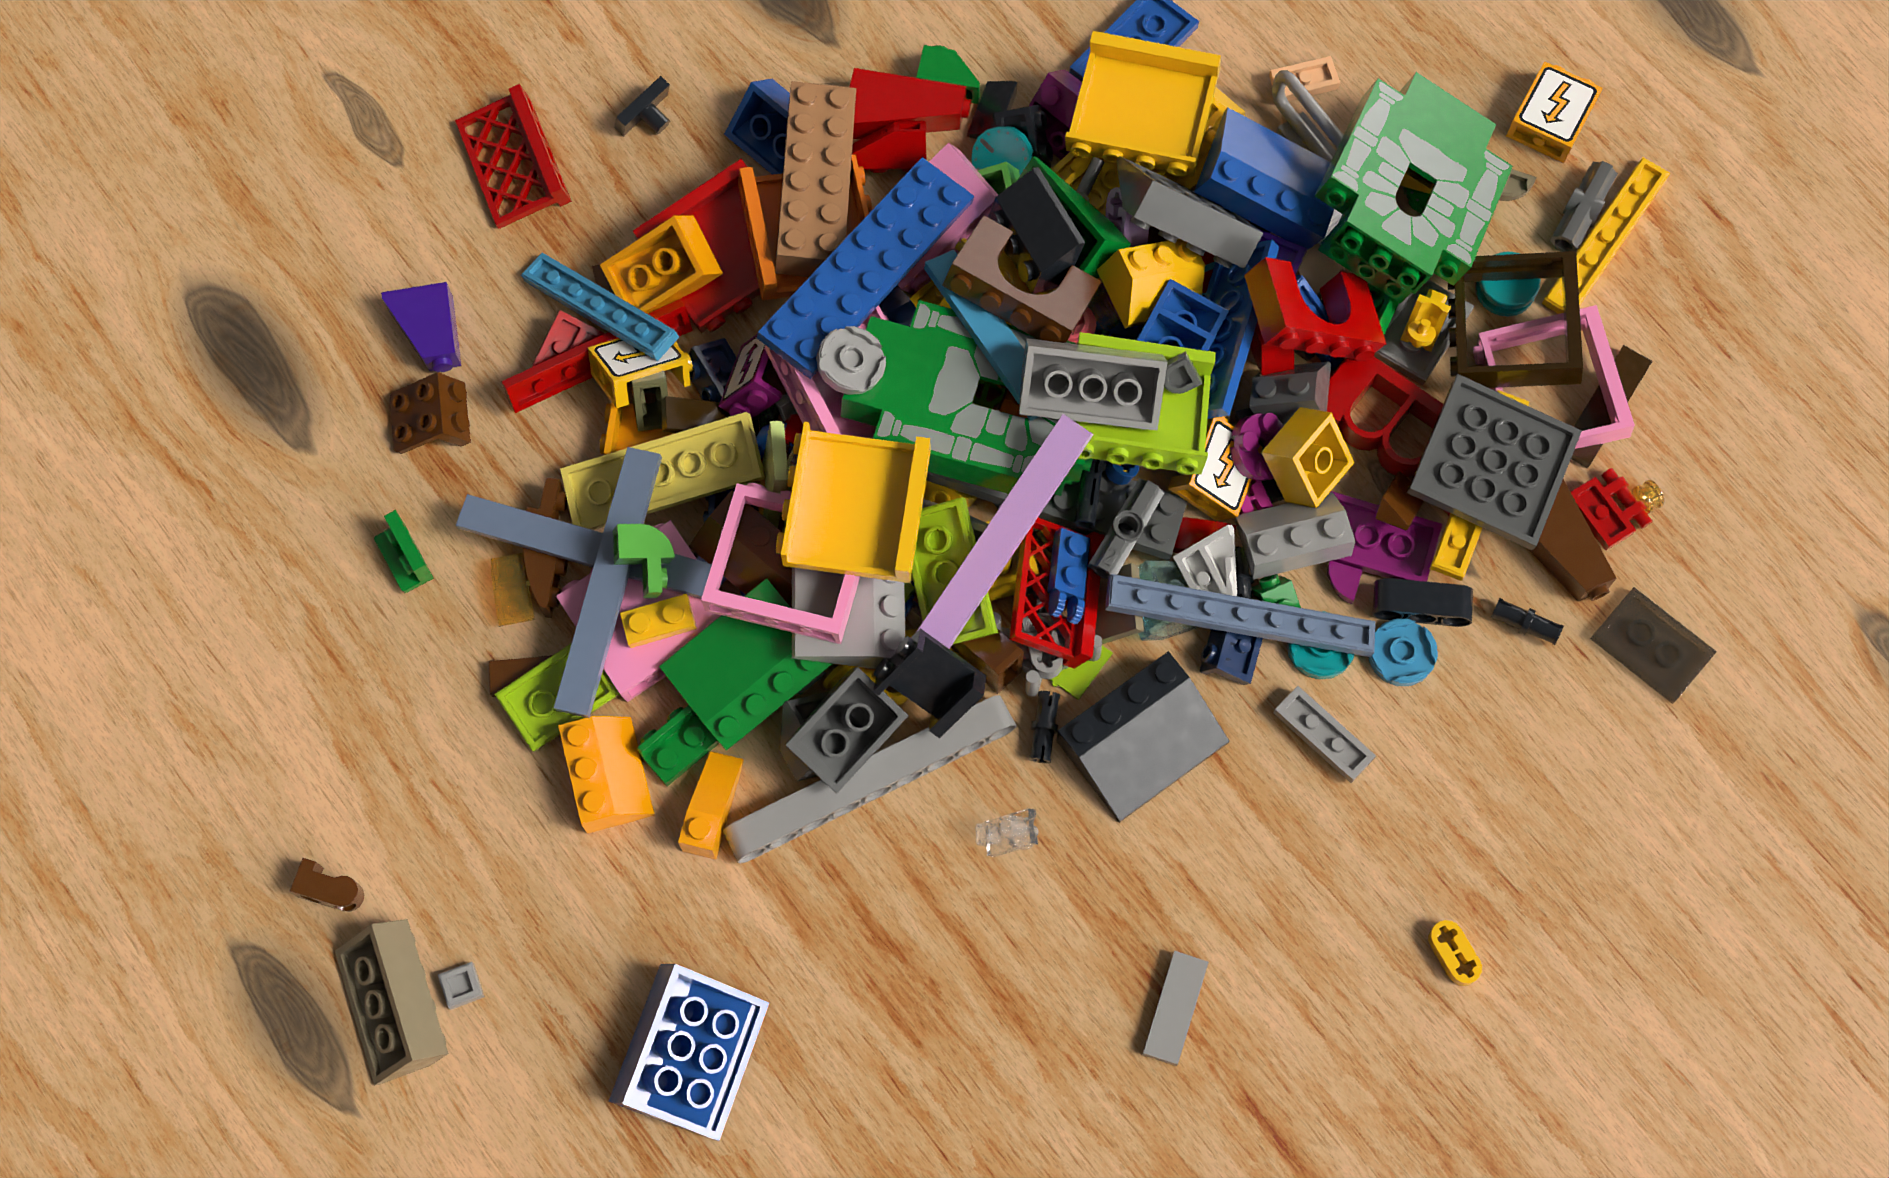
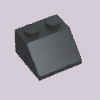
M1330 362L1294 365L1293 370L1263 376L1259 372L1252 378L1249 407L1253 414L1273 413L1285 425L1300 407L1327 412L1331 372Z

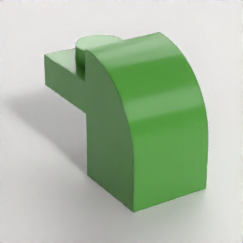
M617 524L612 531L614 565L642 564L643 598H658L663 592L662 588H667L668 583L667 569L661 568V564H669L675 558L672 544L660 530L646 524Z

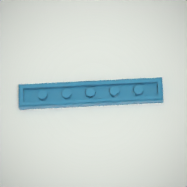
M955 250L926 261L924 270L1019 404L1025 349L1004 320L942 286L953 261L957 257ZM1026 415L1030 421L1038 418L1037 416Z
M541 253L521 274L524 281L656 361L679 338L674 329L544 253Z

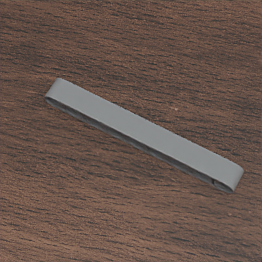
M1000 695L992 696L975 704L940 739L929 732L928 727L873 754L837 794L822 780H819L735 821L723 830V834L739 864L748 862L1009 734L1016 728V724Z

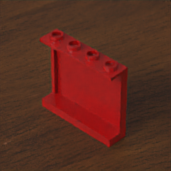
M742 158L633 230L634 237L638 240L673 216L695 217L723 272L722 275L700 289L680 298L686 307L689 317L701 334L706 330L711 333L725 324V317L734 311L736 314L744 312L752 306L753 302L751 300L761 294L738 189L739 169L747 167Z

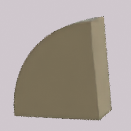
M1512 169L1499 200L1512 201L1523 197L1531 190L1537 177Z

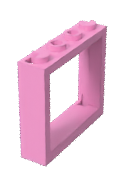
M1597 305L1580 309V323L1612 424L1582 431L1575 449L1629 438L1635 426ZM1564 313L1479 333L1477 345L1473 347L1476 364L1495 366L1492 351L1564 335ZM1502 387L1490 388L1496 392L1497 390L1503 391Z
M737 483L702 595L701 602L704 610L841 644L860 576L845 574L832 618L719 591L744 505L750 504L782 512L784 500L790 499L792 493L790 491H781L779 494L767 491L766 487L756 483H748L747 486Z

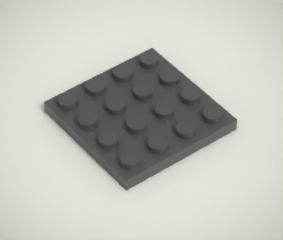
M1457 374L1406 493L1533 550L1537 546L1582 430Z

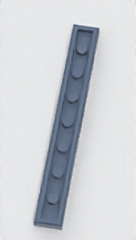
M627 447L554 705L556 711L590 718L632 565H614L612 531L617 524H644L662 456L659 453Z
M469 494L466 496L456 522L458 529L592 568L594 567L603 533ZM674 554L675 558L669 564H661V568L667 569L668 575L667 588L665 589L702 599L712 564ZM642 564L632 565L629 575L630 579L642 582Z
M1111 574L1108 577L1105 607L1107 611L1371 657L1374 654L1375 621Z

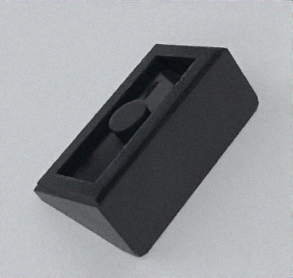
M987 81L967 137L977 139L987 129L996 127L994 113L1011 110L1017 94L1018 82Z

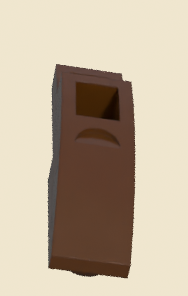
M546 477L540 508L526 507V511L559 520L560 511L564 512L567 506L566 492L560 480ZM523 548L527 577L532 592L544 616L552 618L554 608H558L560 605L556 596L562 592L558 586L560 576L566 575L568 560Z

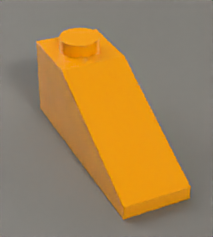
M710 751L688 806L678 840L683 852L717 859L723 838V830L727 824L744 759Z

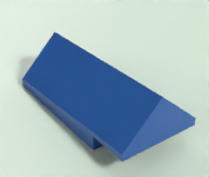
M1170 279L1137 341L1208 351L1229 310Z

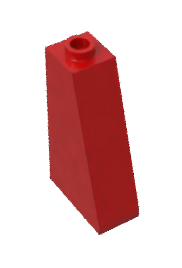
M854 67L850 82V88H856L853 139L864 138L894 121H926V133L960 130L962 119L969 118L971 99H966V86Z

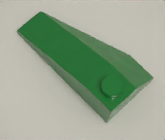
M1032 157L1018 179L1031 169L1039 167L1085 241L1075 267L1097 279L1100 278L1097 269L1117 250L1128 248L1131 243L1107 217L1039 158Z

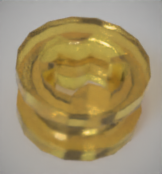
M1647 480L1643 483V487L1637 485L1632 489V494L1637 501L1642 500L1647 507L1645 510L1647 514L1653 512L1654 507L1661 508L1664 505L1663 493L1654 481Z

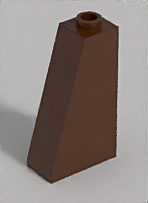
M1563 479L1537 546L1530 550V552L1577 601L1588 597L1591 601L1607 595L1610 592L1609 587L1617 578Z
M915 590L913 593L914 598L912 599L913 611L922 619ZM997 629L998 633L952 645L951 647L965 661L986 675V684L997 695L1022 672L1024 651L1013 641L1009 640L999 629Z

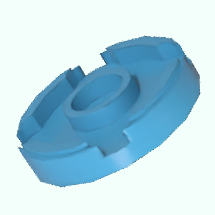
M1393 619L1382 624L1375 632L1374 654L1368 657L1375 674L1383 681L1395 686H1413L1422 682L1432 672L1438 657L1437 643L1427 628L1416 624V621L1410 619Z

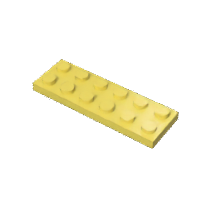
M747 412L630 447L659 453L662 456L647 514L733 489L737 483L746 485L766 479L751 415ZM627 448L560 468L573 525L591 530L605 527Z

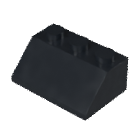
M1039 167L1031 169L995 197L988 218L1013 231L1004 252L1013 261L1021 280L1026 283L1032 294L1058 288L1072 265L1075 266L1085 241Z

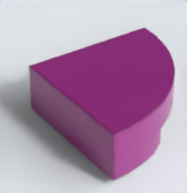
M1330 561L1327 568V577L1333 589L1343 601L1353 604L1363 570Z

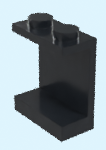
M920 628L911 638L907 636L900 642L895 654L889 660L887 658L883 659L874 671L876 679L873 692L879 696L889 685L931 714L929 732L940 739L984 696L986 675Z

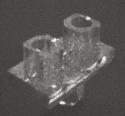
M1027 808L976 824L977 845L986 846L987 856L992 857L1017 850H1027L1037 845L1039 831L1034 826L1036 809Z

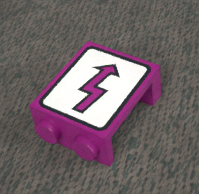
M757 334L741 345L718 406L731 416L747 412L751 415V419H753L779 401L783 393L761 379L763 373L772 368L773 364L764 349L766 345L757 339Z

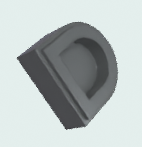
M1186 351L1167 361L1164 387L1168 391L1176 394L1185 393L1202 384V380Z

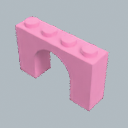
M950 143L943 147L929 162L973 194L974 199L963 214L898 283L902 290L912 295L931 282V278L924 270L925 262L951 250H955L958 253L959 251L955 249L956 244L959 241L961 242L962 238L968 240L983 215L988 217L995 197L998 196L963 153Z

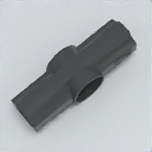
M1593 161L1591 166H1589L1579 188H1575L1563 211L1564 216L1550 240L1556 250L1565 252L1576 251L1579 248L1589 226H1593L1606 201L1604 199L1618 175L1611 164L1604 161Z
M1138 479L1088 564V567L1095 574L1104 579H1108L1111 574L1118 575L1164 496V492L1159 486L1149 480ZM1118 525H1130L1134 530V534L1131 536L1123 535L1119 531Z

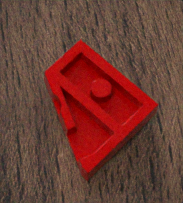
M559 310L531 367L605 333Z

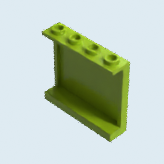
M1080 332L1077 341L1078 345L1162 354L1167 361L1186 351L1202 380V384L1180 394L1172 393L1164 387L1158 430L1074 421L1094 434L1078 459L1092 458L1109 461L1118 465L1132 464L1151 470L1166 469L1178 471L1184 475H1202L1208 458L1205 446L1209 392L1216 352Z

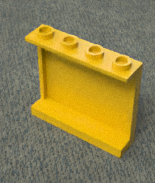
M1092 31L1088 62L1070 131L1066 132L1065 135L1066 151H1071V153L1079 157H1088L1089 155L1101 157L1105 161L1117 164L1116 161L1120 155L1149 170L1156 168L1166 170L1174 176H1194L1220 72L1221 55Z
M804 422L802 434L796 433L793 453L798 454L796 466H790L788 474V487H792L791 498L785 499L783 503L782 520H787L785 533H778L776 553L781 554L783 566L910 583L931 453L930 438L916 436L915 444L811 431L809 422Z

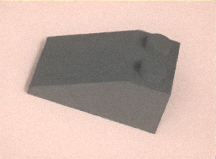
M858 667L850 668L785 744L836 794L909 716L884 691L879 696L873 692L875 683Z

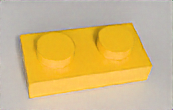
M687 594L620 613L627 643L630 648L697 629Z

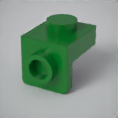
M1275 574L1263 577L1259 580L1258 585L1251 587L1252 594L1258 597L1260 601L1301 608L1292 580Z

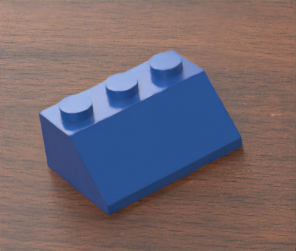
M766 79L750 83L724 135L772 175L782 174L790 93L774 79Z

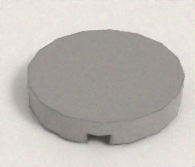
M846 326L845 329L831 331L819 346L816 360L818 371L829 386L836 391L852 395L862 394L873 389L884 374L886 357L883 355L879 340L870 332L855 326Z

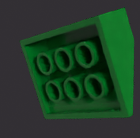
M767 578L744 596L791 608ZM720 615L659 665V667L703 724L727 751L833 663L792 658V632Z

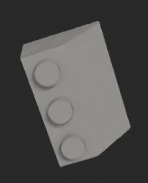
M1333 492L1329 493L1317 508L1286 503L1241 514L1234 518L1253 580L1348 557L1353 552L1355 538L1348 516Z

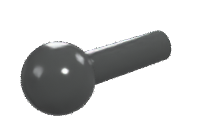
M1096 157L1092 158L1076 190L1089 203L1088 195L1104 165V161Z

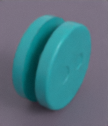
M1508 251V252L1497 253V254H1495V255L1520 254V253H1517V252H1509V251ZM1541 279L1476 282V295L1483 307L1491 313L1505 317L1516 316L1531 306L1540 289Z

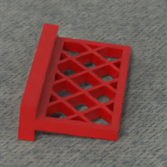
M520 83L508 89L510 95L455 120L494 222L499 229L554 203H558L561 207L572 202L532 101ZM511 107L513 113L508 124L495 121L499 111ZM476 122L485 124L479 138L469 135L466 127ZM492 126L504 130L498 144L486 140ZM511 133L523 137L518 150L506 147ZM483 146L495 149L489 164L478 159ZM503 152L515 156L509 170L497 167ZM522 158L533 162V167L528 177L516 173ZM493 172L505 175L499 190L488 185ZM513 178L525 182L519 197L507 193ZM532 185L543 188L546 195L536 201L526 199ZM504 198L516 202L512 212L503 216L500 215L499 208Z
M1038 517L1020 543L1009 640L1063 658V665L1075 669L1093 658L1100 576L1087 566L1085 595L1083 599L1085 606L1082 619H1080L1078 624L1068 622L1067 617L1062 618L1061 615L1059 617L1051 616L1055 624L1046 628L1036 613L1043 606L1047 612L1049 611V596L1039 580L1046 576L1049 578L1051 563L1042 550L1049 546L1053 547L1054 533L1062 526ZM1033 528L1041 530L1048 543L1040 547L1032 535ZM1091 532L1087 536L1083 535L1090 538L1088 564L1104 539V535L1096 532ZM1034 555L1045 573L1036 577L1029 566L1030 557ZM1032 586L1042 602L1034 608L1026 597V588ZM1028 616L1039 634L1032 636L1021 632L1022 622L1025 617ZM1056 627H1058L1065 638L1064 647L1057 645L1049 633Z

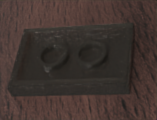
M1635 587L1632 588L1590 638L1672 704L1681 696L1717 652Z

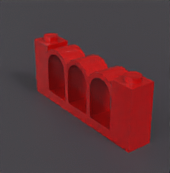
M1374 356L1366 361L1346 358L1330 378L1327 412L1332 413L1343 439L1350 446L1366 451L1377 449L1379 462L1387 472L1396 476L1398 471H1400L1406 477L1414 476L1422 455L1414 459L1403 458L1397 455L1390 446L1389 438L1409 413L1431 428H1434L1443 403ZM1371 387L1401 406L1390 422L1383 429L1375 432H1367L1358 428L1351 418L1352 410Z

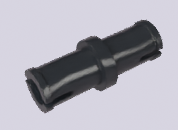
M1499 598L1491 616L1493 619L1495 618L1520 629L1518 633L1525 635L1527 632L1552 643L1554 646L1564 627L1562 624L1560 625L1535 614L1536 610L1532 608L1525 610L1504 601L1502 598Z
M1039 691L1036 719L1031 723V730L1034 733L1029 760L1037 762V759H1040L1039 763H1051L1054 734L1058 733L1059 726L1056 724L1060 694L1053 692L1050 695V691Z

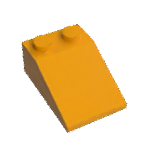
M694 216L671 217L600 264L614 294L646 314L700 289L723 274Z

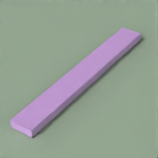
M1062 414L919 629L921 628L950 649L1094 434Z

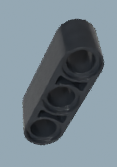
M1382 578L1374 582L1373 616L1382 620L1410 619L1416 621L1415 623L1463 627L1472 624L1473 589L1469 586L1395 578Z

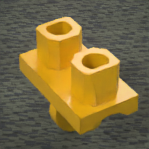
M1429 289L1426 296L1419 294L1400 340L1411 342L1416 348L1422 346L1425 350L1431 352L1451 306L1445 304L1447 296L1432 289Z

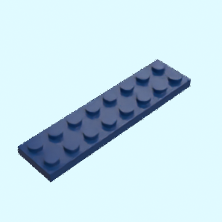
M922 157L758 331L757 339L811 379L818 372L816 356L819 346L825 337L835 329H845L846 326L859 327L972 204L974 195Z

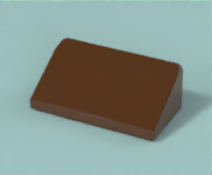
M1398 471L1383 495L1375 518L1406 531L1409 529L1424 501L1406 493L1411 481L1400 471Z

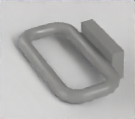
M1288 70L1279 71L1274 78L1272 96L1276 107L1287 122L1280 125L1276 133L1331 162L1336 151L1304 112L1298 114L1291 106L1285 95V87L1289 88L1336 148H1338L1344 135L1293 73Z

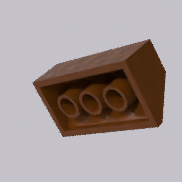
M733 490L711 513L689 545L690 549L709 564L713 563L734 494ZM745 504L723 576L745 595L767 578L792 608V567L783 566L781 554L776 553L777 537L781 531L751 505Z

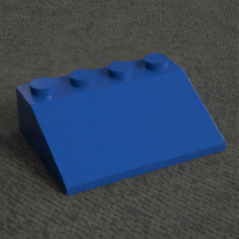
M1229 107L1225 109L1194 190L1195 193L1285 240L1307 248V250L1325 238L1334 213V208L1315 197L1331 162Z
M660 964L609 1102L720 1141L769 1002L680 965Z

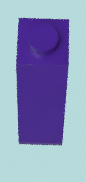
M447 282L381 292L382 299L389 313L429 371L447 372L453 367L462 366L454 300Z

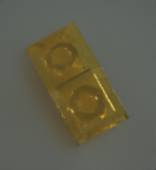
M518 553L491 558L492 585L499 627L535 620L524 554Z

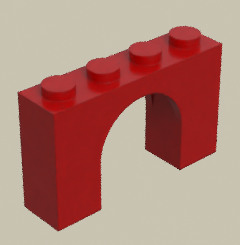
M1265 257L1244 275L1265 345L1276 346L1282 349L1301 350L1307 353L1331 355L1332 357L1350 358L1356 361L1371 359L1375 352L1386 345L1368 284L1353 273L1340 271L1319 289L1329 322L1319 318L1305 303L1290 261Z

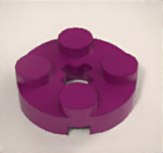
M1273 413L1246 416L1239 420L1233 428L1231 437L1235 436L1234 447H1230L1231 458L1237 470L1248 479L1254 478L1258 481L1274 479L1262 453H1259L1257 450L1260 447L1258 440L1263 443L1265 448L1283 427V424Z

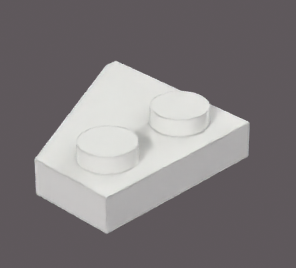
M1226 525L1173 556L1189 588L1237 596L1235 535L1232 525Z

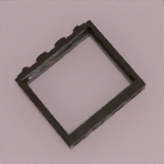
M1576 251L1476 256L1472 267L1454 286L1448 283V290H1454L1455 295L1454 299H1448V305L1451 306L1448 314L1449 319L1455 318L1456 326L1449 328L1450 348L1456 347V356L1450 357L1451 377L1459 374L1487 388L1573 385L1582 383L1583 358ZM1562 278L1566 363L1467 367L1464 282Z

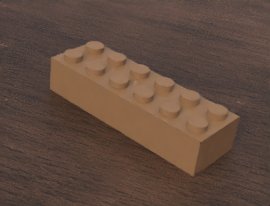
M791 81L775 274L810 277L846 239L856 88Z

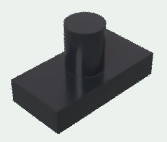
M660 76L616 117L614 128L624 137L635 125L643 120L656 134L661 133L669 125L670 120L656 106L668 96L670 84Z

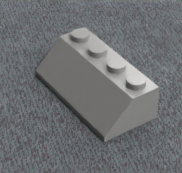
M1026 338L1021 375L1019 414L1060 419L1062 414H1064L1073 421L1158 430L1168 362L1162 354Z

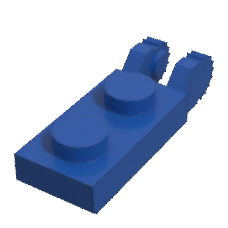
M1062 527L1055 531L1053 538L1047 592L1050 593L1048 612L1051 616L1059 617L1065 608V601L1068 600L1066 619L1070 623L1078 624L1080 619H1082L1085 606L1083 599L1085 595L1090 538Z

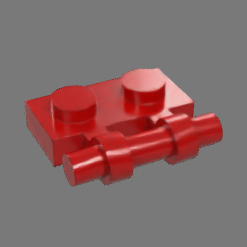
M1613 468L1608 469L1601 475L1608 484L1603 487L1597 477H1594L1571 491L1593 535L1605 551L1634 534L1636 529L1630 520H1635L1641 529L1653 522L1646 513L1648 508L1642 500L1637 501L1627 488L1629 483L1623 476L1619 477ZM1616 495L1626 509L1622 511L1612 496Z

